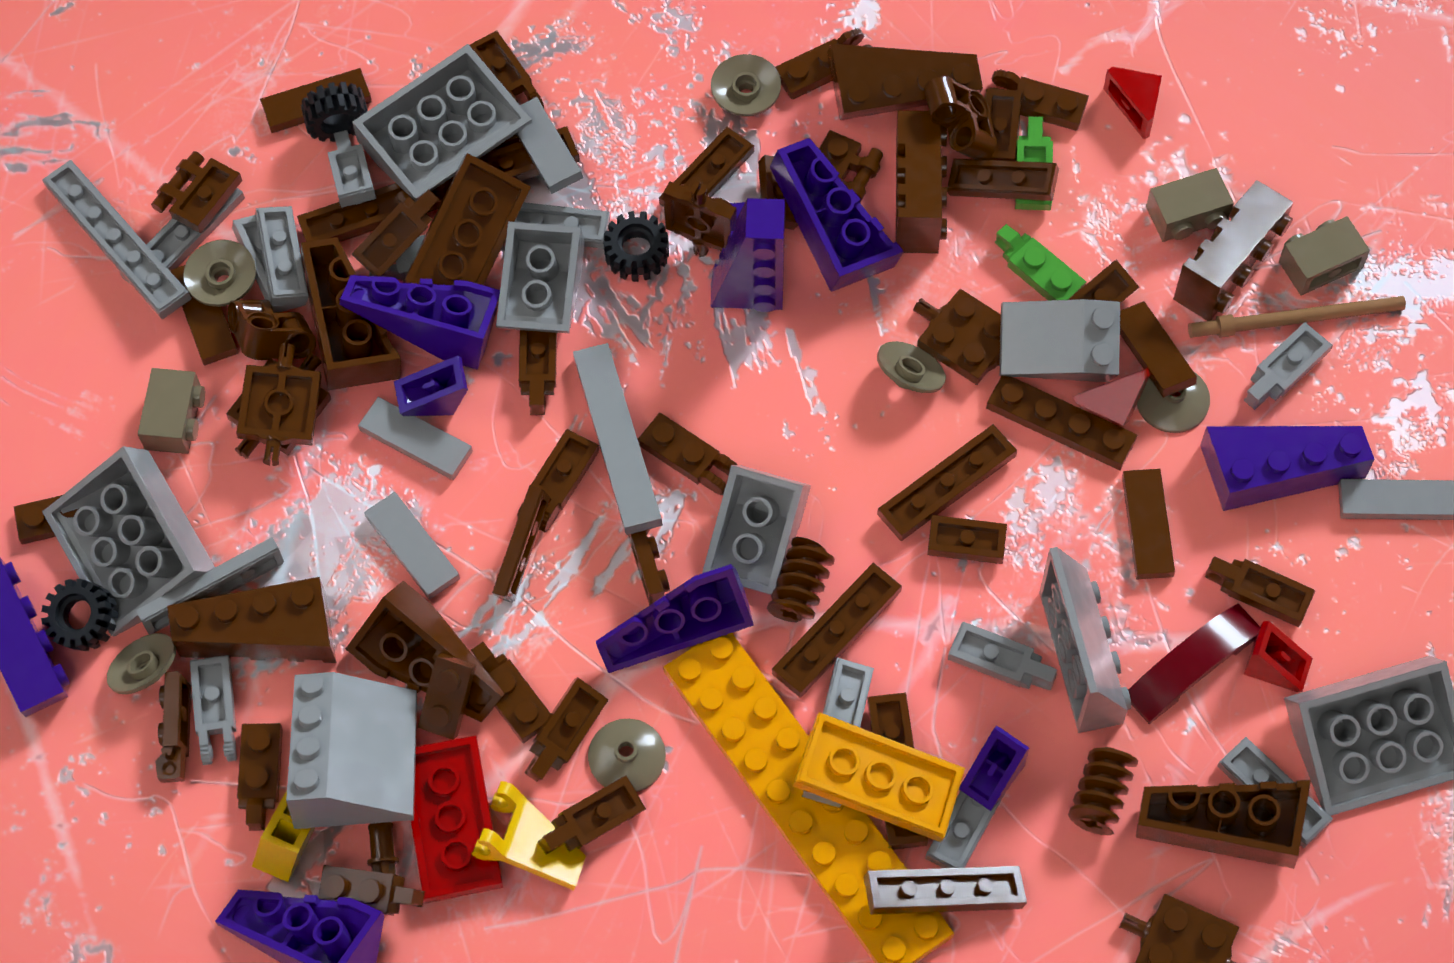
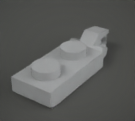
M347 130L334 133L338 150L327 152L341 208L376 199L362 144L352 146Z
M1304 322L1257 366L1255 373L1250 379L1255 384L1247 390L1248 394L1244 401L1255 410L1269 396L1275 401L1280 396L1283 397L1331 351L1333 345Z
M966 622L961 623L948 653V660L1026 689H1029L1032 684L1050 691L1057 676L1056 668L1040 663L1042 656L1034 653V648Z

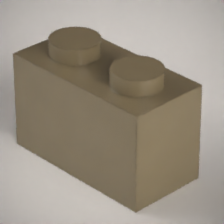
M1214 168L1151 188L1146 208L1162 242L1171 239H1185L1193 234V232L1205 228L1216 229V226L1223 218L1229 220L1234 202L1218 169Z
M1346 216L1337 221L1333 219L1325 221L1315 231L1306 235L1300 233L1289 238L1284 244L1279 263L1300 296L1362 269L1370 249L1349 217Z
M161 368L151 369L137 434L145 450L189 454L191 441H196L198 436L197 410L198 408H203L205 402V387L201 386L196 372Z

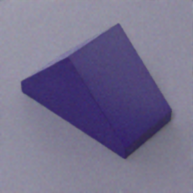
M458 355L394 381L399 412L402 416L454 415L468 391L462 358Z
M994 727L962 781L959 790L992 811L1024 768L1030 748L1000 727Z

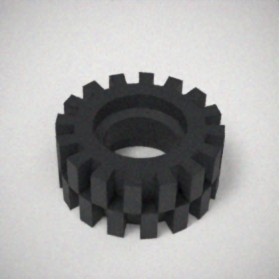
M334 82L328 83V88H323L321 85L316 87V93L310 91L307 93L308 98L304 97L302 99L301 110L307 133L313 139L319 138V141L325 142L327 138L330 139V142H336L334 133L345 130L348 131V134L356 136L352 122L368 112L362 89L360 87L356 88V85L352 83L347 86L346 82H340L338 86H335Z
M634 211L628 212V219H624L621 214L617 216V224L613 221L608 224L609 231L605 230L603 241L605 259L614 274L620 271L621 279L626 280L629 274L632 275V282H638V275H643L646 281L651 279V271L657 276L661 272L660 265L665 267L667 264V257H669L668 233L665 232L664 224L662 222L658 224V218L654 215L647 220V212L641 211L640 217H635ZM632 238H643L650 243L649 250L641 255L627 254L622 247L624 242Z
M72 579L65 580L66 586L57 584L54 587L57 594L48 593L45 598L51 601L50 606L42 605L41 612L48 614V617L41 618L42 625L49 627L45 630L47 636L54 638L52 641L59 645L80 651H89V647L93 649L100 647L99 640L107 642L110 638L106 634L107 629L115 631L117 626L110 623L111 618H118V612L111 609V607L117 606L115 599L109 597L111 593L101 588L102 586L83 579H77V581ZM86 601L91 608L89 621L83 628L74 629L69 623L70 611L77 602Z

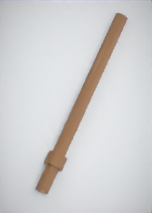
M1395 296L1233 317L1232 314L1216 316V320L1189 323L1188 333L1190 338L1218 335L1219 338L1235 336V333L1240 331L1401 311L1406 309V300L1404 296Z

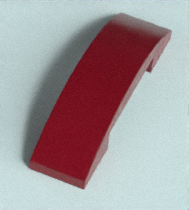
M1239 603L1225 610L1171 650L1128 689L1131 705L1148 724H1151L1179 701L1180 696L1231 655L1234 654L1236 656L1255 640L1260 626Z

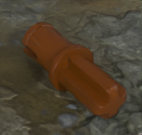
M392 822L371 823L368 825L371 859L367 860V865L371 866L374 872L396 875L395 864L399 863V858L394 856Z

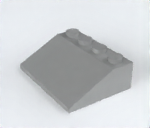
M467 44L352 123L358 143L362 144L363 149L371 159L413 200L417 201L428 189L432 192L455 176L465 154L469 153L480 159L532 123V119L470 45Z
M123 446L42 511L79 579L102 586L101 588L111 593L109 597L115 599L117 606L111 607V609L118 612V618H111L110 623L117 625L115 631L107 629L111 636H117L142 622L136 609L215 568L149 450ZM78 509L74 517L71 518L64 517L60 513V511L66 513Z
M1058 547L1049 548L1039 594L1078 733L1124 724L1127 712L1131 709V699L1127 687H1121L1117 674L1121 673V665L1117 652H1111L1107 640L1111 638L1108 619L1106 616H1100L1097 605L1101 603L1098 584L1096 581L1091 582L1088 570Z
M1426 656L1284 697L1291 729L1320 806L1330 816L1454 780V690L1447 661Z
M336 672L295 675L286 796L294 829L414 820L417 726L416 690Z

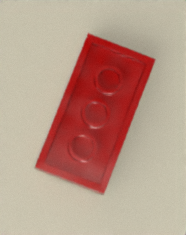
M476 735L416 747L414 820H411L421 888L422 891H425V903L503 888L499 861L481 860L472 855L483 828L493 830Z

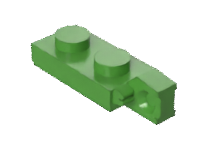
M1028 117L1027 136H1019L1017 139L1016 161L1053 163V141H1051V137L1042 136L1043 117ZM1015 199V209L1051 211L1052 201Z
M1007 224L996 233L995 244L1004 251L1003 258L1008 262L1007 267L1048 301L1068 300L1086 285L1087 281L1035 238H1031L1026 233L1021 236Z

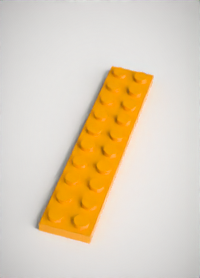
M733 633L697 644L663 666L664 673L874 963H917L954 937V932L939 912L870 915L864 883V876L867 871L903 870L907 868L893 849L888 847L887 841L867 814L844 805L838 808L802 797L804 790L793 786L809 736Z

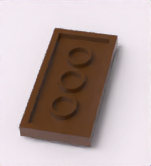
M469 153L465 154L403 283L419 284L421 278L432 279V283L436 285H453L454 280L484 285L506 240L508 222H515L531 186Z

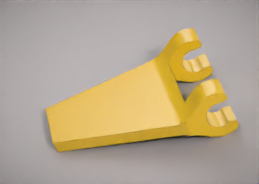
M501 781L497 792L493 796L490 807L497 812L512 813L505 835L502 839L493 830L483 828L472 855L481 860L506 862L574 891L586 855L577 848L569 852L565 844L545 854L538 840L555 830L553 824L513 784Z

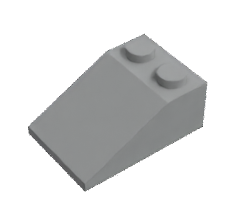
M508 222L496 321L497 328L570 334L581 278L585 245L581 227Z
M1081 299L1001 303L999 376L1109 382L1119 375L1120 302Z
M731 465L702 573L732 564L738 572L743 587L772 595L773 589L777 587V578L782 574L783 562L787 561V551L792 547V538L796 537L811 485L743 465Z

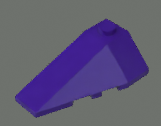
M350 275L339 305L445 361L458 355L462 358L463 366L478 370L499 304L500 290L462 280H454L453 285H436L432 283V279L420 278L419 284L400 283L395 277Z
M729 564L690 578L596 640V646L608 673L754 626L748 599L736 568Z
M238 889L215 922L221 928L280 963H377L384 914L352 898L338 897L337 901L320 900L317 895L306 894L304 898L283 897L279 892Z

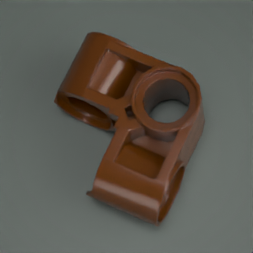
M937 77L928 81L924 86V92L930 119L933 123L947 128L951 148L975 160H988L996 150L997 139L990 117V107L985 97L977 90L970 89L950 77Z
M269 300L230 301L228 306V325L241 348V352L246 357L254 360L278 359L279 345L282 343L286 344V349L288 344L295 346L294 359L305 358L315 350L316 338L306 319L299 312L274 313Z

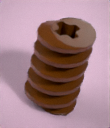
M796 536L792 538V547L787 551V561L783 562L781 568L782 574L777 578V587L773 589L771 595L772 601L767 605V610L770 614L788 622H799L802 618L814 619L815 612L807 605H819L821 599L812 592H824L825 585L818 579H828L830 572L823 566H832L835 562V558L827 553L826 549L819 543L805 537Z
M1094 748L1089 751L1087 757L1089 763L1085 764L1082 772L1084 777L1078 783L1080 791L1074 795L1073 802L1075 805L1070 807L1068 816L1075 825L1085 831L1099 835H1113V830L1106 826V823L1116 824L1120 817L1110 810L1123 809L1124 802L1115 797V795L1128 794L1129 788L1122 784L1120 780L1132 781L1134 774L1127 770L1125 766L1137 767L1138 760L1131 754L1115 748Z

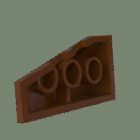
M402 581L383 596L345 648L374 674L385 679L389 676L406 683V688L416 690L417 693L420 691L427 692L435 658L440 653L476 664L464 715L479 722H483L505 694L434 606L405 581Z

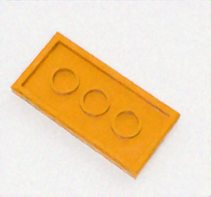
M818 712L793 786L935 841L942 842L946 835L965 768Z

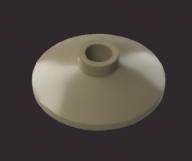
M740 54L724 60L715 69L711 79V92L716 103L725 111L737 116H754L767 111L775 104L781 92V78L775 66L763 57L752 54ZM744 89H748L752 92L743 93L741 91Z
M215 240L200 246L188 258L184 268V283L188 292L198 302L208 306L229 305L231 300H240L250 291L256 278V264L252 254L246 247L231 240ZM223 275L229 276L224 281L217 282L219 277Z
M892 341L884 343L877 352V362L882 371L903 389L920 393H934L939 391L946 381L945 372L939 362L919 347L905 342Z
M1195 373L1197 376L1196 385L1179 391L1181 395L1178 397L1169 395L1163 398L1149 378L1137 403L1138 411L1148 424L1158 430L1169 433L1189 431L1198 426L1208 413L1210 393L1206 383Z
M154 633L143 636L126 646L115 657L108 669L107 684L115 693L126 695L139 692L156 683L169 669L176 655V646L173 645L171 637L163 633Z
M619 719L606 724L595 734L588 750L589 767L598 783L606 787L623 776H627L636 792L647 789L657 781L666 761L665 746L658 732L649 724L636 719ZM624 746H629L634 750L628 757L619 754L620 749Z

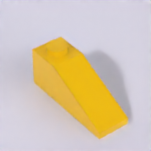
M286 790L260 838L252 867L289 882L315 828L294 829L286 802Z

